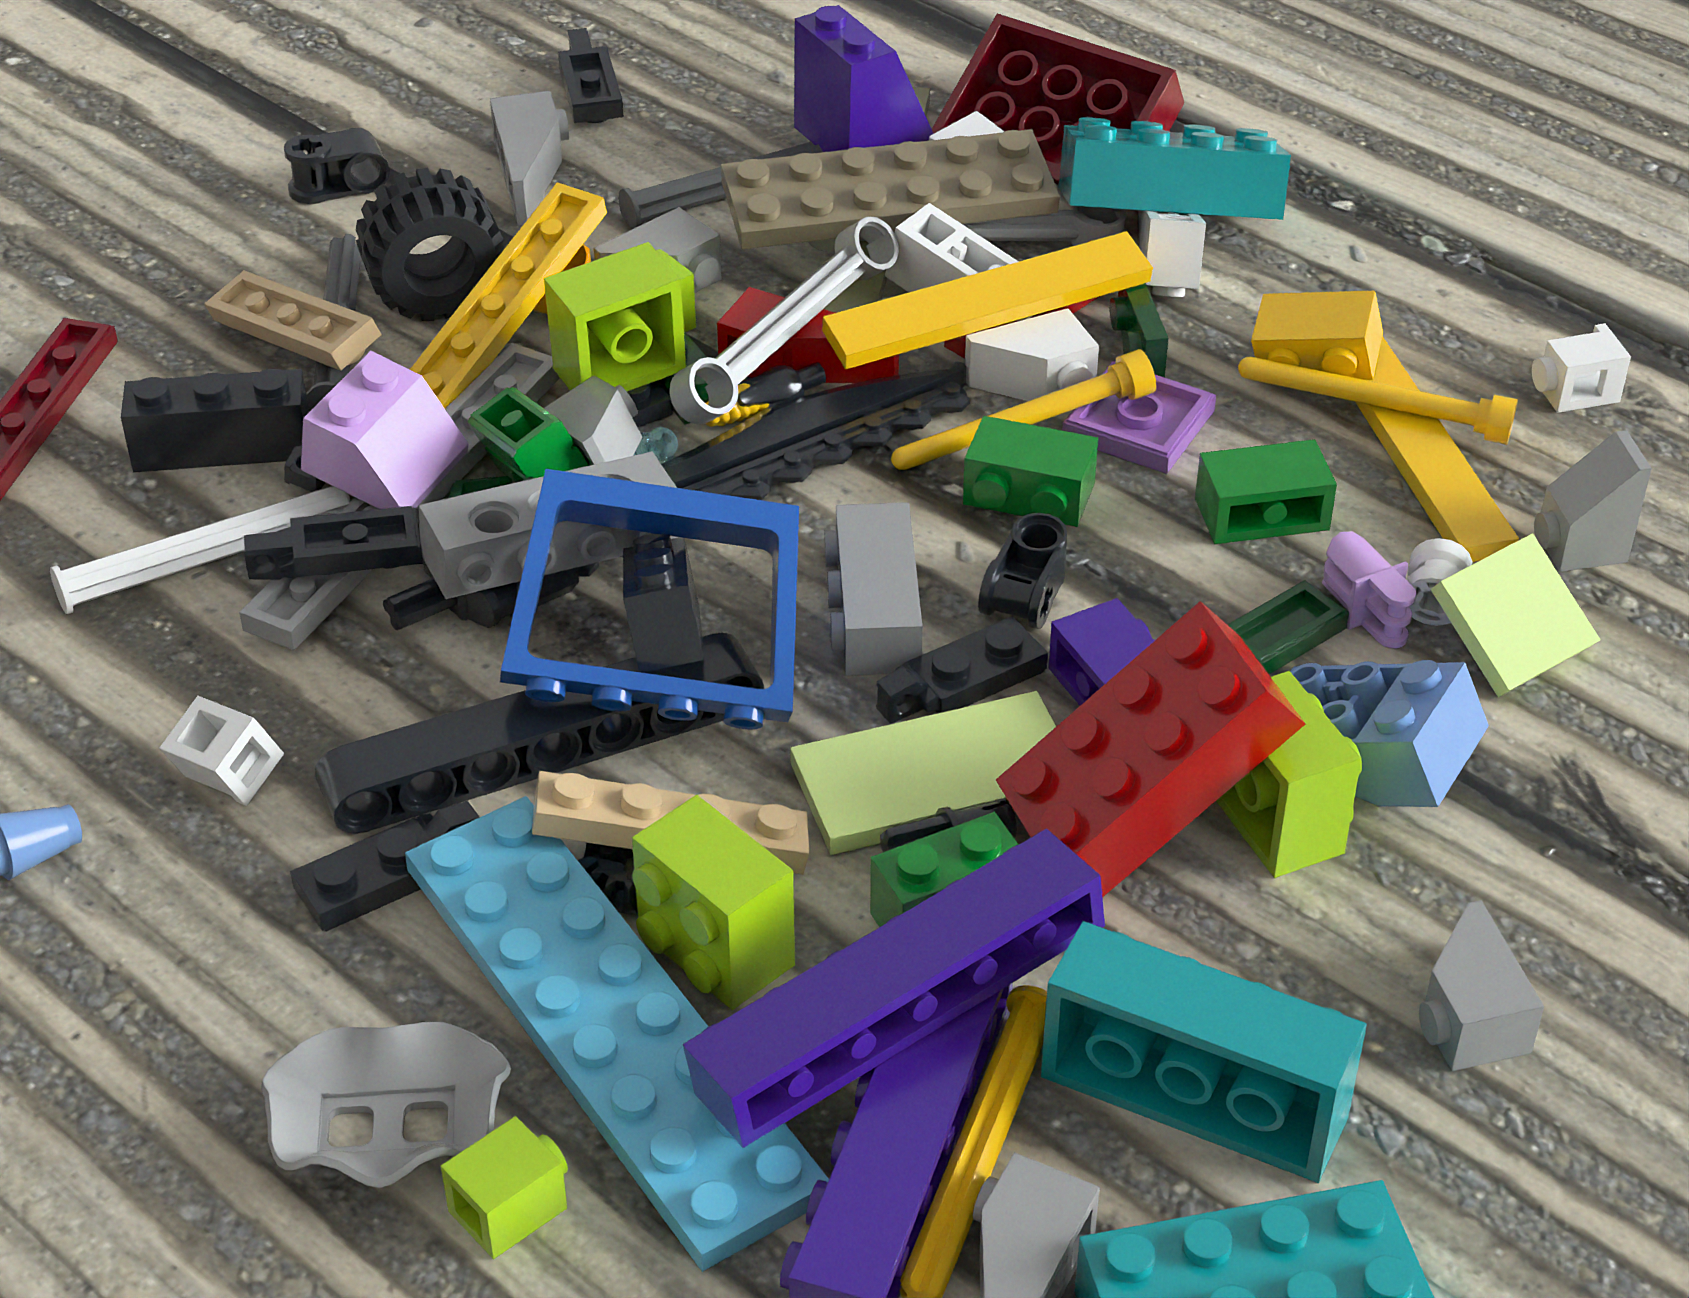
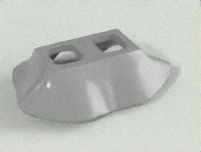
M422 1022L386 1028L340 1027L323 1031L303 1041L293 1050L281 1056L264 1075L261 1089L265 1098L268 1144L273 1159L284 1170L293 1171L311 1164L316 1166L323 1165L337 1169L367 1186L382 1188L394 1184L420 1164L434 1158L454 1157L493 1131L495 1107L500 1086L509 1076L511 1070L509 1062L492 1043L481 1039L470 1031L445 1022ZM443 1108L448 1111V1130L444 1138L437 1141L409 1142L404 1139L405 1116L411 1110ZM352 1113H370L373 1115L372 1139L367 1144L333 1147L329 1144L330 1122L335 1116Z

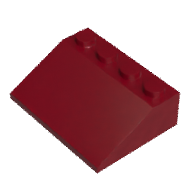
M997 13L933 125L932 131L936 133L975 111H978L1004 132L1008 130L1021 131L1032 129L1054 183L1059 185L1065 125L1078 126L1079 118L1090 117L1110 120V127L1131 130L1132 121H1148L1163 124V130L1170 131L1184 105V99L1175 69Z

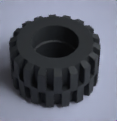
M428 168L416 169V176L406 178L403 172L393 177L395 184L390 187L382 184L374 191L377 198L375 201H365L361 208L364 218L358 219L355 230L359 238L356 240L357 247L376 295H380L383 304L390 310L397 307L401 316L410 319L416 313H419L422 321H434L435 315L443 314L445 319L454 314L505 249L502 242L504 239L484 195L478 187H473L468 178L460 175L454 179L451 170L441 168L436 175H431ZM439 235L452 236L445 245L433 252L410 254V251L425 239Z

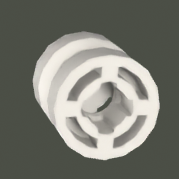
M1436 538L1420 543L1411 553L1407 581L1416 590L1415 601L1409 606L1413 619L1435 626L1451 623L1430 589L1440 581L1472 565L1470 554L1462 545L1452 540Z

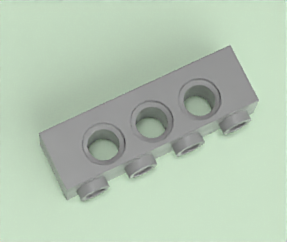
M653 451L566 471L677 488ZM543 477L419 505L421 555L445 599L521 581ZM571 521L559 522L554 528L544 575L623 556V548L633 547V540L651 533Z

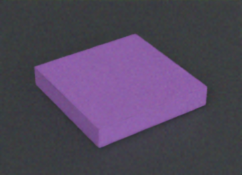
M1155 375L1156 391L1135 400H1130L1129 396L1119 399L1116 395H1112L1073 409L1064 420L1062 431L1098 437V451L1167 474L1215 411L1216 395Z

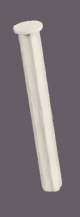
M330 486L68 569L60 570L56 565L50 567L51 579L65 614L73 613L74 605L244 552V535L277 532L291 527L290 518L340 513L351 502L348 493Z

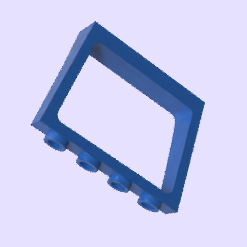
M545 469L501 667L500 683L526 686V696L544 702L565 700L566 692L592 695V705L609 711L630 710L632 701L658 704V714L674 720L696 719L698 710L722 713L724 714L723 722L726 725L739 729L752 730L762 728L764 719L788 723L793 712L799 506ZM562 521H571L660 535L670 534V536L757 548L770 553L773 560L770 687L766 689L747 688L541 659L532 656L528 651V645L555 526Z

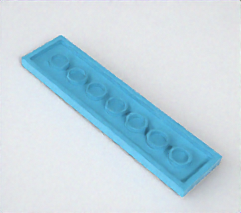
M527 796L405 852L408 872L702 1272L806 1214L817 1180L828 1182L829 1178L785 1123L745 1148H742L695 1095L682 1044L699 1035L709 1026L560 838L532 834L534 805Z

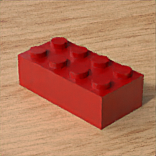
M1200 601L996 779V782L1030 837L1047 828L1100 874L1102 897H1104L1306 724L1243 639Z

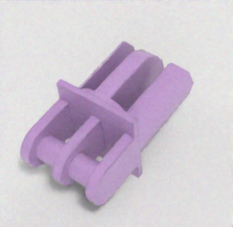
M1352 531L1340 532L1332 538L1327 549L1326 556L1328 558L1324 565L1322 584L1349 611L1347 629L1350 630L1362 625L1382 646L1394 649L1404 646L1408 640L1406 626L1409 625L1412 618V611L1409 606L1414 603L1416 597V590L1406 580L1408 563L1405 561L1391 566L1363 537Z

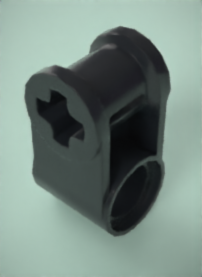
M350 128L319 135H300L289 139L284 144V155L291 162L292 179L288 183L289 196L299 203L314 204L332 198L355 194H369L374 192L380 185H385L389 178L390 168L375 137L363 128ZM368 157L363 162L354 164L358 159Z
M1033 513L1019 518L1013 524L1012 530L998 556L989 564L985 572L978 599V610L980 613L990 616L994 611L1027 619L1028 625L1032 628L1041 629L1050 613L1053 600L1064 583L1067 529L1059 518L1050 514Z

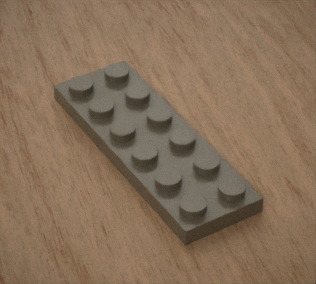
M1032 129L1021 131L1008 130L1003 133L976 136H955L949 139L921 142L908 141L900 144L867 148L854 147L848 150L813 154L800 153L795 156L759 160L747 159L741 162L721 164V182L742 250L836 239L842 230L870 216L883 220L895 232V228L928 203L959 223L967 224L1058 213L1060 201L1059 192Z

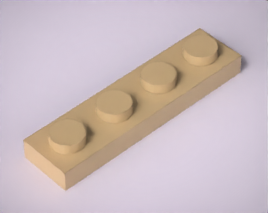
M245 270L204 303L214 321L340 371L358 361L364 355L365 349L382 335L372 317Z
M539 771L534 798L532 834L633 849L632 837L695 796V794L656 789L642 783L623 784L590 779L576 773L558 774ZM713 794L698 795L789 866L793 873L804 875L809 857L807 811L793 810L779 804L761 805L728 800Z

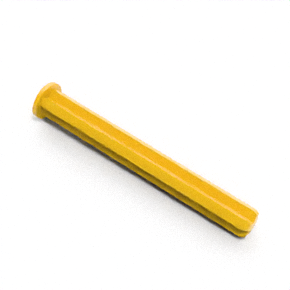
M1022 985L1012 989L1008 995L1006 1006L1010 1014L900 1279L902 1286L900 1294L902 1298H942L971 1227L973 1210L978 1194L986 1179L992 1174L1043 1045L1047 991L1042 988Z

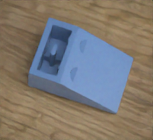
M1421 660L1409 664H1377L1366 661L1355 665L1330 666L1306 663L1294 666L1290 671L1307 693H1312L1318 698L1324 713L1344 737L1350 738L1357 746L1362 758V771L1358 776L1355 797L1377 806L1438 807L1489 726L1465 662L1436 663L1432 660Z

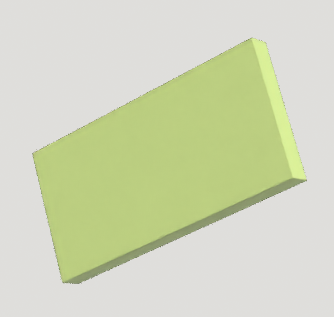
M1034 691L790 747V761L830 855L880 844V835L888 828L933 818L938 808L950 807L954 811L979 806L980 804L1001 798L1007 800L996 779L1051 732L1056 725L1039 693Z

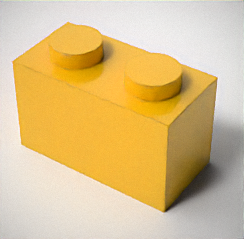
M1339 291L1263 294L1251 338L1255 357L1363 380H1373L1383 336L1376 292Z

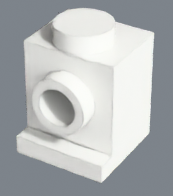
M1605 323L1595 325L1593 333L1547 340L1544 357L1536 358L1533 361L1532 379L1536 389L1543 392L1557 413L1618 403L1621 401L1631 356Z
M200 696L196 697L159 747L185 777L231 795L236 802L244 806L249 804L284 755V752L253 717Z

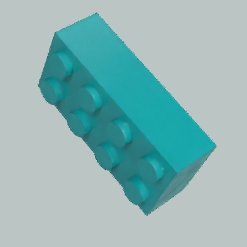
M1090 117L1079 118L1078 126H1064L1059 189L1070 206L1283 220L1291 155L1277 144V139L1267 137V131L1238 128L1236 129L1235 137L1215 134L1216 128L1184 125L1183 133H1174L1163 130V124L1148 121H1132L1131 130L1110 127V120Z
M1083 921L1048 981L1041 1078L1319 1183L1349 1117L1367 1023L1345 1016L1337 1010L1320 1007L1273 990L1262 983L1251 982L1209 967L1190 957L1173 954L1134 940L1123 933L1110 931Z
M1383 1180L1079 1237L1074 1289L1076 1298H1434Z

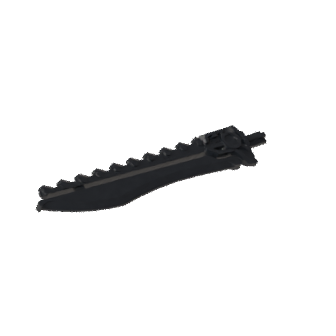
M955 361L950 369L896 375L843 385L769 407L730 430L661 465L677 488L762 500L771 491V486L780 482H803L812 473V468L821 464H844L852 456V451L859 447H883L892 438V433L900 429H923L931 421V416L939 412H962L970 404V398L967 397L966 391L962 389L966 384V365L963 362ZM422 557L424 571L431 579L383 600L384 610L390 616L391 625L396 631L448 608L460 620L466 621L469 619L486 628H491L497 625L502 618L514 613L520 581L445 599ZM599 562L544 575L537 607L572 592L579 583V577H589L600 567Z

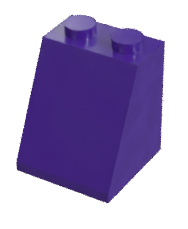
M840 5L824 6L817 9L814 13L795 18V129L810 142L812 141L814 145L819 144L823 152L848 150L854 147L867 148L894 145L908 141H929V136L934 133L897 52Z

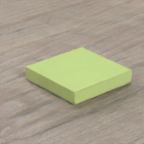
M1533 533L1440 581L1430 589L1498 698L1600 641L1597 633Z

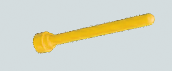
M1141 349L1118 356L1115 364L1108 366L1107 373L988 416L1032 425L1112 395H1116L1119 399L1129 396L1130 400H1135L1152 394L1156 391V378L1147 355ZM982 418L895 449L891 456L893 466L899 470H907L970 447Z
M1245 357L1238 364V372L1245 379L1474 426L1473 432L1484 434L1485 441L1505 445L1509 441L1518 399L1494 394L1492 400L1481 398L1480 403L1256 357Z

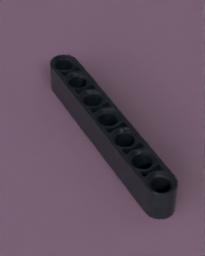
M723 632L702 637L705 660L643 672L764 689L762 678L739 641L732 634ZM636 657L604 666L605 668L639 672ZM524 690L336 747L320 758L315 767V778L337 828L346 833L357 834L538 779L539 771L561 772L715 724L724 720V714L698 710L696 719L674 720L659 715L658 704L632 701L630 710L609 711L592 705V695L566 692L565 700L544 702L526 696Z

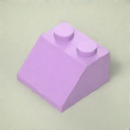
M370 351L303 418L301 470L378 509L412 506V508L416 509L468 452L469 443L422 375Z

